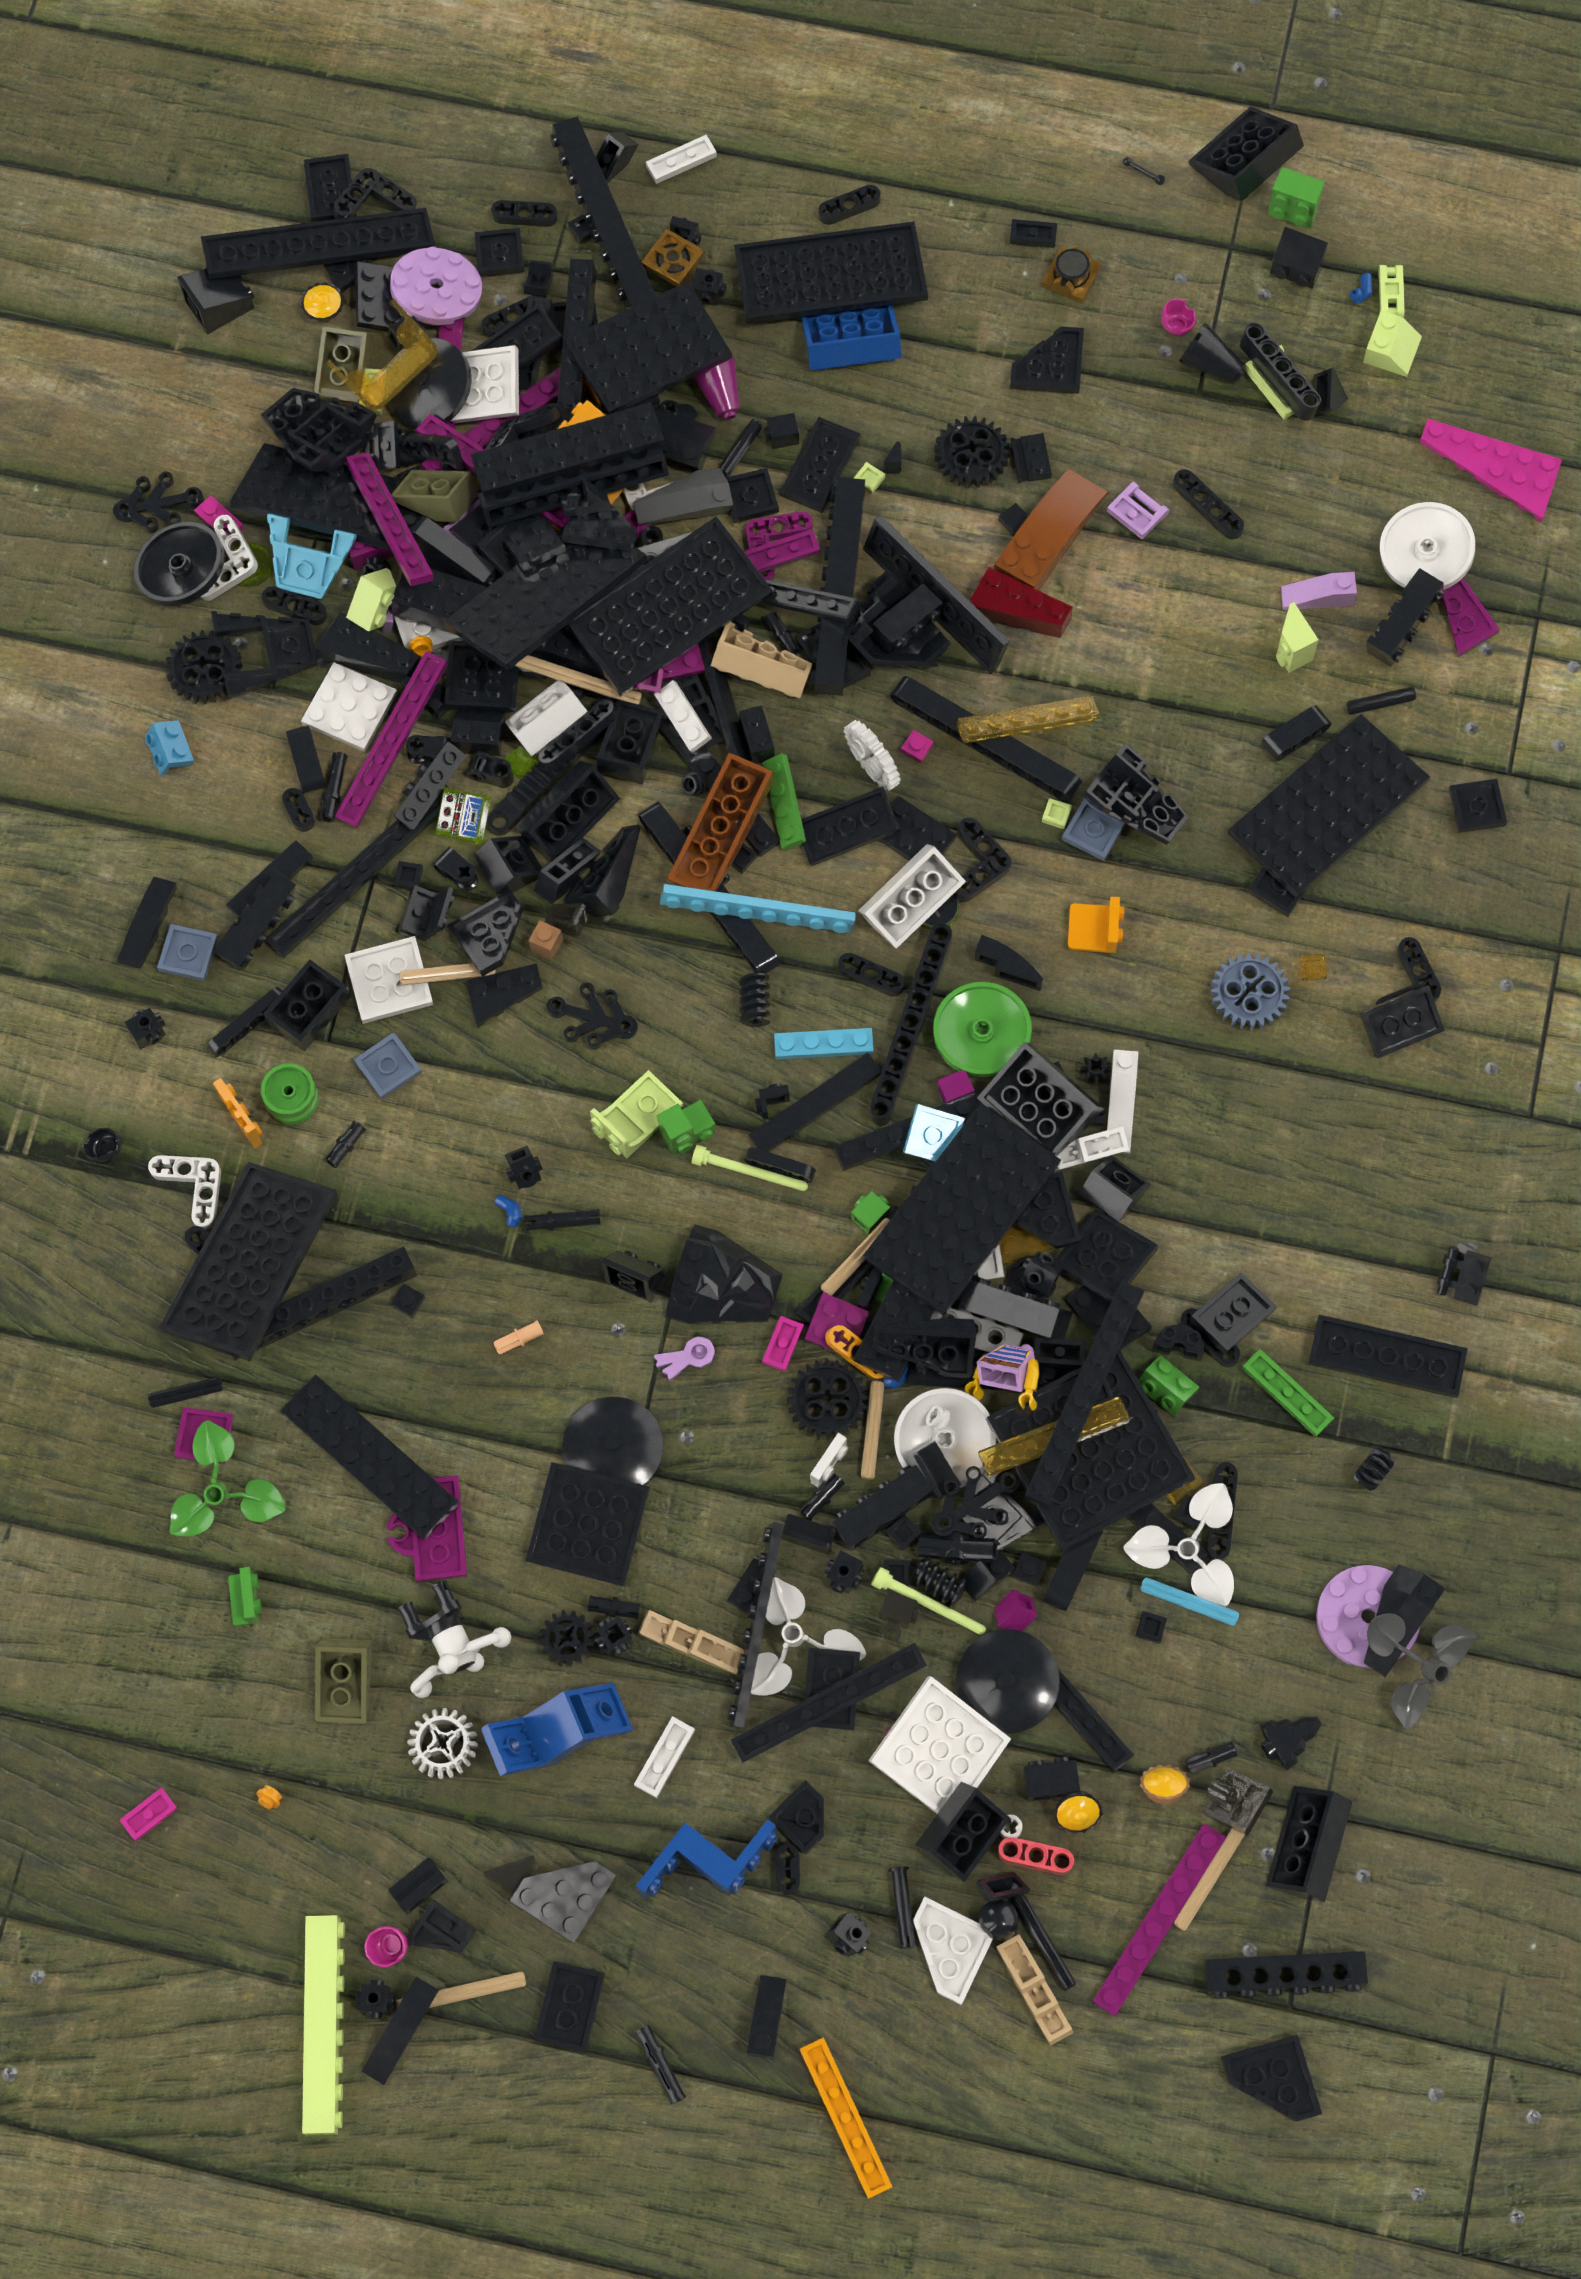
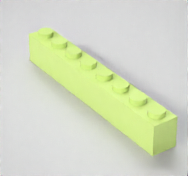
M337 1915L306 1916L302 2134L338 2135V2128H342L343 2125L342 2112H338V2101L343 2100V2085L339 2084V2073H343V2057H339V2046H343L344 2033L343 2030H339V2019L344 2018V2004L340 2003V1992H344V1976H340V1965H344L345 1952L344 1949H340V1938L345 1937V1923L341 1922Z

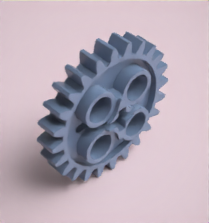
M1247 952L1246 959L1237 954L1236 961L1230 957L1228 958V966L1223 963L1220 964V971H1215L1214 977L1216 979L1211 982V986L1214 988L1211 989L1210 995L1215 996L1212 999V1005H1219L1216 1013L1224 1012L1223 1021L1231 1018V1026L1239 1022L1240 1029L1243 1030L1245 1024H1249L1250 1030L1253 1031L1255 1024H1258L1260 1029H1263L1264 1021L1271 1026L1273 1017L1278 1020L1280 1019L1281 1013L1279 1011L1285 1012L1287 1006L1284 1003L1289 1002L1290 997L1286 994H1289L1290 987L1285 986L1288 984L1289 979L1281 978L1284 970L1276 971L1277 962L1269 965V957L1262 961L1258 953L1255 959H1252L1250 953ZM1251 972L1255 975V977L1249 979L1246 978L1243 975V973ZM1261 977H1265L1264 980H1262L1260 983L1256 985V983ZM1256 985L1255 991L1252 992L1251 989ZM1233 988L1236 989L1239 992V994L1231 995L1227 992V990ZM1270 988L1273 993L1265 994L1261 989ZM1246 990H1247V991H1251V992H1249V993L1247 994V996L1244 998ZM1244 998L1243 1002L1239 1006L1235 1005ZM1253 1004L1257 1010L1249 1011L1245 1006Z

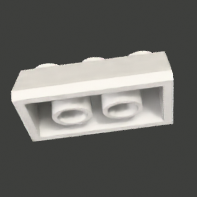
M557 680L508 718L505 723L529 754L533 756L535 753H540L550 741L583 716L587 710L565 682Z

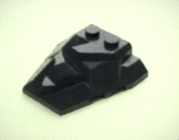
M292 388L265 410L261 417L296 462L311 471L333 473L346 462V457L353 456L364 447L366 443L365 434L372 429L376 413L357 402L352 401L351 405L340 403L339 398L332 397L331 401L321 399L318 393Z
M1125 743L1081 796L1099 811L1167 845L1188 819V815L1171 793L1164 794L1158 786L1162 782L1158 776L1152 778L1145 767L1148 763Z
M695 1224L690 1236L686 1240L671 1286V1295L667 1304L665 1318L686 1324H697V1322H713V1324L721 1323V1321H736V1323L768 1322L783 1274L721 1232Z

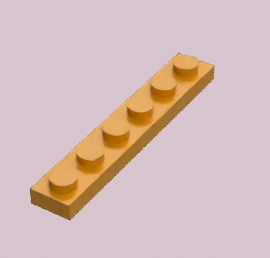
M824 2037L800 2048V2052L867 2198L870 2199L893 2188Z

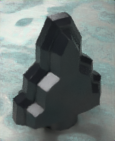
M1302 1717L1295 1722L1287 1719L1277 1723L1273 1720L1267 1721L1259 1725L1265 1738L1260 1743L1261 1747L1270 1761L1278 1759L1283 1767L1289 1770L1298 1763L1297 1757L1305 1751L1306 1742L1314 1738L1322 1724L1318 1717Z

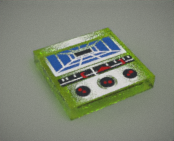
M444 787L435 835L482 845L491 797Z

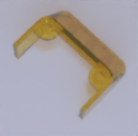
M395 299L390 301L389 304L405 320L398 327L396 333L398 341L404 348L374 377L370 378L361 370H354L345 377L330 360L325 363L370 410L383 408L437 355L436 344Z

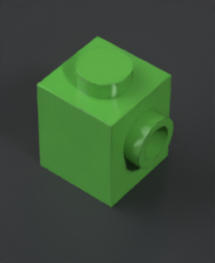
M871 1191L867 1196L862 1195L854 1205L856 1208L851 1212V1219L869 1235L890 1213V1204L882 1195L879 1194L877 1196Z

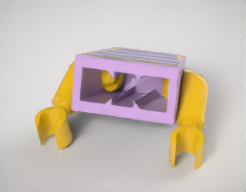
M1024 1344L1021 1347L1001 1345L989 1354L983 1355L977 1361V1367L973 1375L974 1381L969 1382L965 1386L966 1393L974 1396L977 1400H981L984 1396V1391L981 1389L980 1384L1018 1392L1025 1390V1393L1019 1396V1403L1022 1409H1025L1027 1402H1029L1032 1411L1036 1409L1037 1403L1033 1397V1392L1037 1388L1039 1364L1035 1360L1034 1350L1030 1345Z

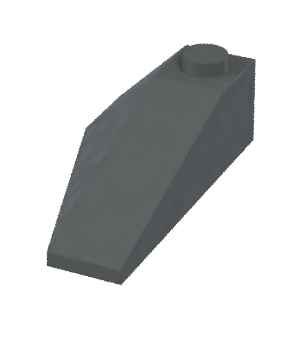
M720 468L697 470L634 501L633 506L637 525L727 514L733 506L727 479Z

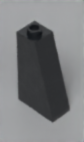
M423 515L411 530L419 549L431 569L486 587L497 581L495 577L496 568L489 561L428 517Z

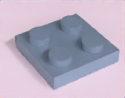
M1084 798L1064 832L1062 840L1105 861L1126 824L1099 811Z
M170 924L157 966L158 971L205 981L219 938L218 935Z
M394 1032L353 1059L382 1100L422 1073L419 1065Z

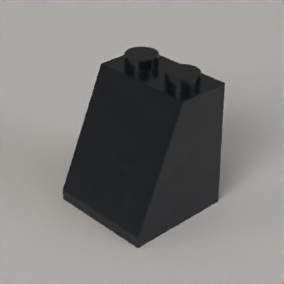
M206 268L177 277L185 303L207 335L254 309L252 299L255 296L249 286L245 287L243 285L241 275L209 279Z

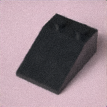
M618 699L615 706L617 717L608 725L597 756V770L604 775L643 785L652 759L664 711Z
M618 1250L602 1260L606 1284L652 1303L664 1278L663 1269H660L661 1266L650 1260L646 1263L639 1260L638 1256L630 1251L623 1253Z

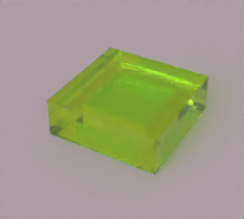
M522 745L504 758L511 764L512 771L518 779L529 772L534 765H537V761Z

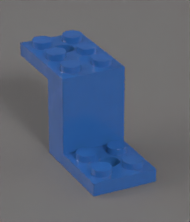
M614 1683L563 1691L522 1718L490 1723L482 1727L481 1730L500 1776L553 1766L593 1740L624 1735L631 1732L633 1728Z
M767 1820L737 1860L734 1861L687 1823H684L637 1883V1890L646 1899L650 1894L655 1896L663 1886L662 1879L666 1874L671 1875L680 1864L678 1858H681L726 1895L729 1896L732 1891L737 1893L745 1883L744 1876L748 1870L753 1872L761 1862L760 1855L764 1850L769 1852L778 1840L776 1838V1826Z

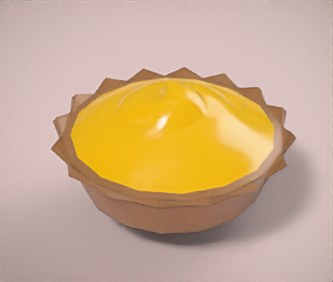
M1170 1765L1150 1767L1139 1778L1141 1781L1140 1786L1148 1798L1159 1804H1172L1179 1801L1190 1787V1778L1186 1776V1772H1182L1178 1767L1173 1768Z

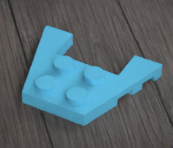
M269 513L267 520L271 531L270 542L274 553L273 564L276 586L287 591L319 599L324 598L353 546L357 534L335 530L331 553L287 542L290 518Z

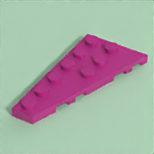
M1427 419L1420 440L1421 444L1442 458H1448L1456 464L1457 468L1474 475V479L1501 497H1507L1517 504L1516 507L1522 511H1528L1535 516L1534 519L1540 523L1542 522L1562 459Z

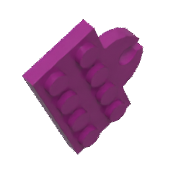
M458 1475L433 1478L457 1499L460 1504L425 1541L395 1514L391 1516L387 1524V1531H393L398 1527L406 1529L404 1538L395 1539L390 1537L387 1539L396 1553L404 1557L414 1558L415 1580L417 1583L468 1577Z

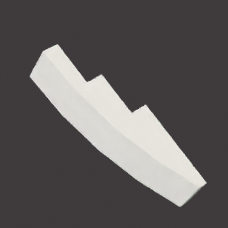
M1123 1126L1075 1139L1057 1156L1061 1159V1163L1055 1171L1130 1150Z

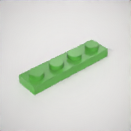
M781 753L764 761L763 767L773 771L774 782L769 790L781 849L787 851L806 842L788 757Z
M1261 1349L1243 1365L1242 1369L1315 1437L1334 1420V1417Z

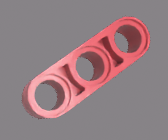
M1014 1837L1002 1840L998 1848V1856L1005 1864L1053 1875L1064 1876L1068 1874L1074 1864V1857L1069 1850ZM1006 1845L1016 1847L1017 1854L1014 1857H1008L1003 1853V1848ZM1033 1850L1040 1851L1043 1855V1860L1039 1863H1034L1029 1859V1853ZM1058 1856H1064L1068 1859L1069 1866L1064 1869L1058 1868L1055 1865L1054 1859Z

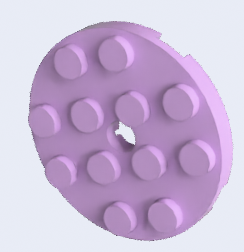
M429 247L412 251L395 264L391 273L390 292L393 300L397 301L401 306V310L409 317L415 316L417 321L426 324L449 325L453 324L454 320L462 317L466 319L476 310L481 299L482 281L476 268L461 254L446 249ZM436 282H439L438 284L441 287L437 289L433 288L431 285L436 284Z
M1362 1565L1346 1569L1327 1584L1320 1596L1316 1613L1320 1636L1327 1648L1337 1658L1349 1665L1352 1664L1365 1667V1669H1371L1363 1663L1368 1647L1367 1630L1370 1623L1364 1622L1361 1614L1364 1610H1369L1375 1613L1376 1617L1384 1585L1392 1575V1571L1372 1565ZM1419 1629L1407 1645L1406 1648L1408 1650H1410V1648L1414 1644L1418 1636ZM1402 1652V1654L1400 1655V1657L1398 1658V1660L1401 1659V1658L1405 1655L1404 1652Z

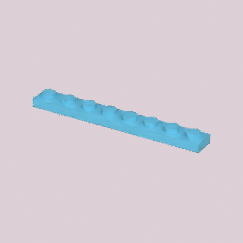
M664 884L660 895V905H666L670 908L679 907L691 909L695 912L706 911L717 915L739 916L742 919H760L765 922L786 923L790 926H807L816 930H833L837 933H850L855 922V912Z

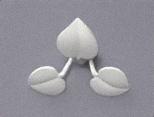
M1223 1483L1209 1485L1198 1491L1192 1498L1189 1513L1192 1518L1201 1520L1192 1537L1184 1538L1178 1546L1168 1545L1169 1536L1165 1530L1158 1526H1146L1137 1531L1124 1545L1127 1555L1136 1563L1152 1569L1161 1568L1168 1564L1170 1560L1168 1550L1178 1551V1554L1184 1559L1193 1558L1202 1567V1569L1194 1572L1191 1579L1194 1593L1205 1600L1227 1606L1234 1591L1232 1571L1225 1562L1219 1559L1212 1560L1206 1566L1197 1556L1199 1543L1196 1541L1205 1523L1211 1528H1219L1229 1522L1233 1507L1226 1485Z
M774 1577L766 1619L775 1626L781 1625L786 1621L787 1624L782 1629V1637L785 1643L783 1644L780 1659L770 1652L758 1655L751 1694L758 1696L773 1695L788 1686L792 1678V1669L783 1662L789 1646L798 1647L803 1641H807L820 1649L860 1652V1661L866 1656V1651L862 1643L845 1630L833 1629L828 1631L824 1635V1645L809 1638L808 1635H804L800 1625L792 1623L790 1620L798 1619L803 1614L805 1609L803 1594L796 1587Z

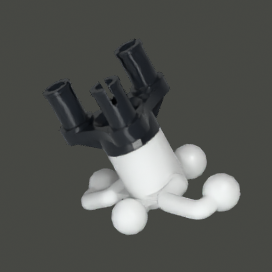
M447 1580L439 1581L431 1587L435 1592L434 1599L440 1611L428 1620H420L413 1602L405 1603L398 1608L407 1627L405 1631L409 1639L432 1641L440 1656L438 1665L427 1668L411 1684V1692L419 1698H425L431 1694L432 1684L430 1680L434 1676L444 1673L455 1674L465 1669L477 1672L484 1666V1658L478 1653L480 1648L491 1644L498 1648H503L511 1641V1634L504 1627L496 1628L491 1634L469 1641L461 1624V1621L464 1619L461 1612L462 1607L458 1599L454 1598Z

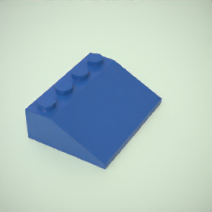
M892 305L801 317L810 370H825L832 367H847L854 364H870L876 361H893L902 358L900 332Z

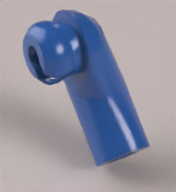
M1362 274L1360 276L1361 287L1356 288L1355 291L1353 289L1350 291V298L1354 303H1362L1372 295L1371 274Z

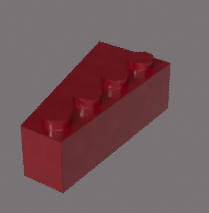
M990 567L986 570L969 600L991 623L1009 624V627L1017 629L1018 627L1031 629V632L1058 638L1062 637L1072 618L1073 606Z

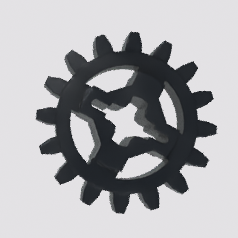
M562 1610L561 1617H557L553 1613L552 1622L544 1621L547 1629H540V1634L545 1636V1638L539 1640L540 1645H546L542 1650L543 1654L550 1653L549 1661L551 1663L558 1659L560 1667H562L564 1661L568 1662L569 1667L573 1666V1660H577L581 1664L582 1655L590 1656L587 1648H594L595 1646L592 1641H589V1639L595 1637L594 1632H588L592 1628V1624L590 1622L584 1624L586 1619L584 1615L576 1618L575 1611H572L570 1616H567L565 1610ZM562 1623H570L568 1626H560ZM581 1629L584 1632L583 1644L580 1640H578V1635ZM551 1633L556 1637V1643L553 1648L550 1644ZM571 1634L572 1641H565L563 1643L562 1636L568 1637ZM567 1651L575 1652L573 1654L563 1655Z

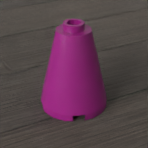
M732 354V359L693 377L717 417L723 418L724 421L735 418L737 416L736 413L740 411L734 355Z

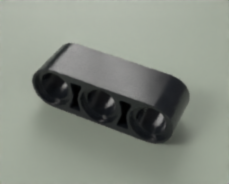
M1313 705L1266 735L1262 740V744L1275 761H1280L1322 735L1331 727L1332 723L1318 705Z
M309 725L286 731L303 794L326 788Z

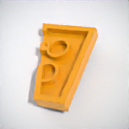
M221 1078L215 1081L213 1085L216 1092L254 1149L263 1144L260 1135L263 1134L255 1121L252 1123L248 1118L250 1113L243 1102L239 1104L234 1098L237 1094L231 1084L225 1085Z

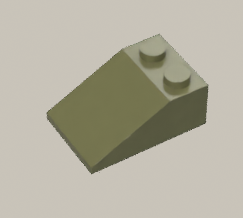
M323 326L314 393H318L320 397L331 399L335 397L339 398V400L359 403L364 371L368 369L371 360L374 335Z
M411 470L391 496L396 503L433 520L454 523L460 520L462 515L478 497V492L471 472Z
M321 1638L315 1649V1721L367 1723L373 1665V1640Z

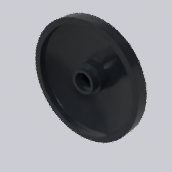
M428 338L409 345L396 357L387 374L385 396L390 411L399 421L413 429H417L430 413L444 423H448L461 411L468 399L472 382L470 365L465 355L457 347L442 339Z
M180 522L167 526L150 537L139 551L134 565L135 582L144 596L155 604L179 606L192 602L204 595L218 580L225 561L223 545L217 535L203 524Z
M605 1397L583 1406L571 1418L564 1432L562 1452L566 1466L646 1486L660 1468L664 1452V1442L658 1422L644 1406L627 1398Z
M1002 1629L979 1637L964 1652L957 1668L956 1689L959 1699L1004 1734L1021 1733L1037 1726L1052 1711L1059 1694L1060 1676L1053 1655L1040 1640L1023 1631Z

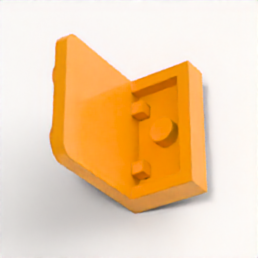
M1110 897L1109 906L1076 903L1070 906L1068 948L1070 950L1116 953L1117 944L1122 943L1123 929L1119 928V920L1123 921L1124 906H1120V897Z

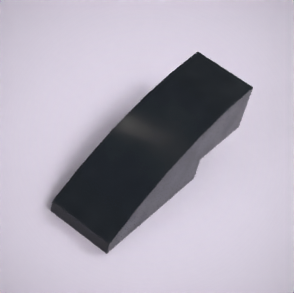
M981 935L975 951V961L995 967V977L1041 992L1043 978L1027 960L999 941Z

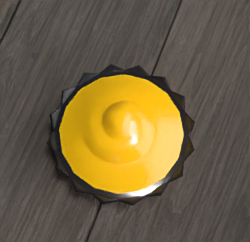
M316 282L314 286H308V289L303 292V297L300 299V308L310 319L320 322L329 321L342 311L344 295L341 294V290L336 288L334 284Z
M1080 1790L1071 1791L1065 1794L1056 1804V1808L1053 1811V1821L1057 1822L1058 1828H1063L1065 1832H1072L1074 1834L1078 1832L1085 1833L1088 1829H1094L1095 1824L1100 1823V1817L1103 1815V1806L1099 1803V1799L1093 1797L1088 1792Z

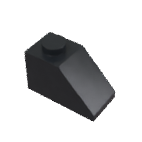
M623 132L608 133L596 155L607 184L629 164L639 145Z

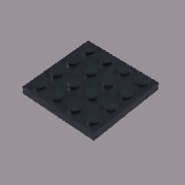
M551 1462L525 1561L625 1587L651 1487Z

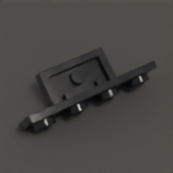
M446 742L434 760L426 764L423 762L415 772L417 777L413 783L409 781L403 788L402 793L404 795L400 799L402 804L394 814V817L410 830L415 829L466 755L450 742Z

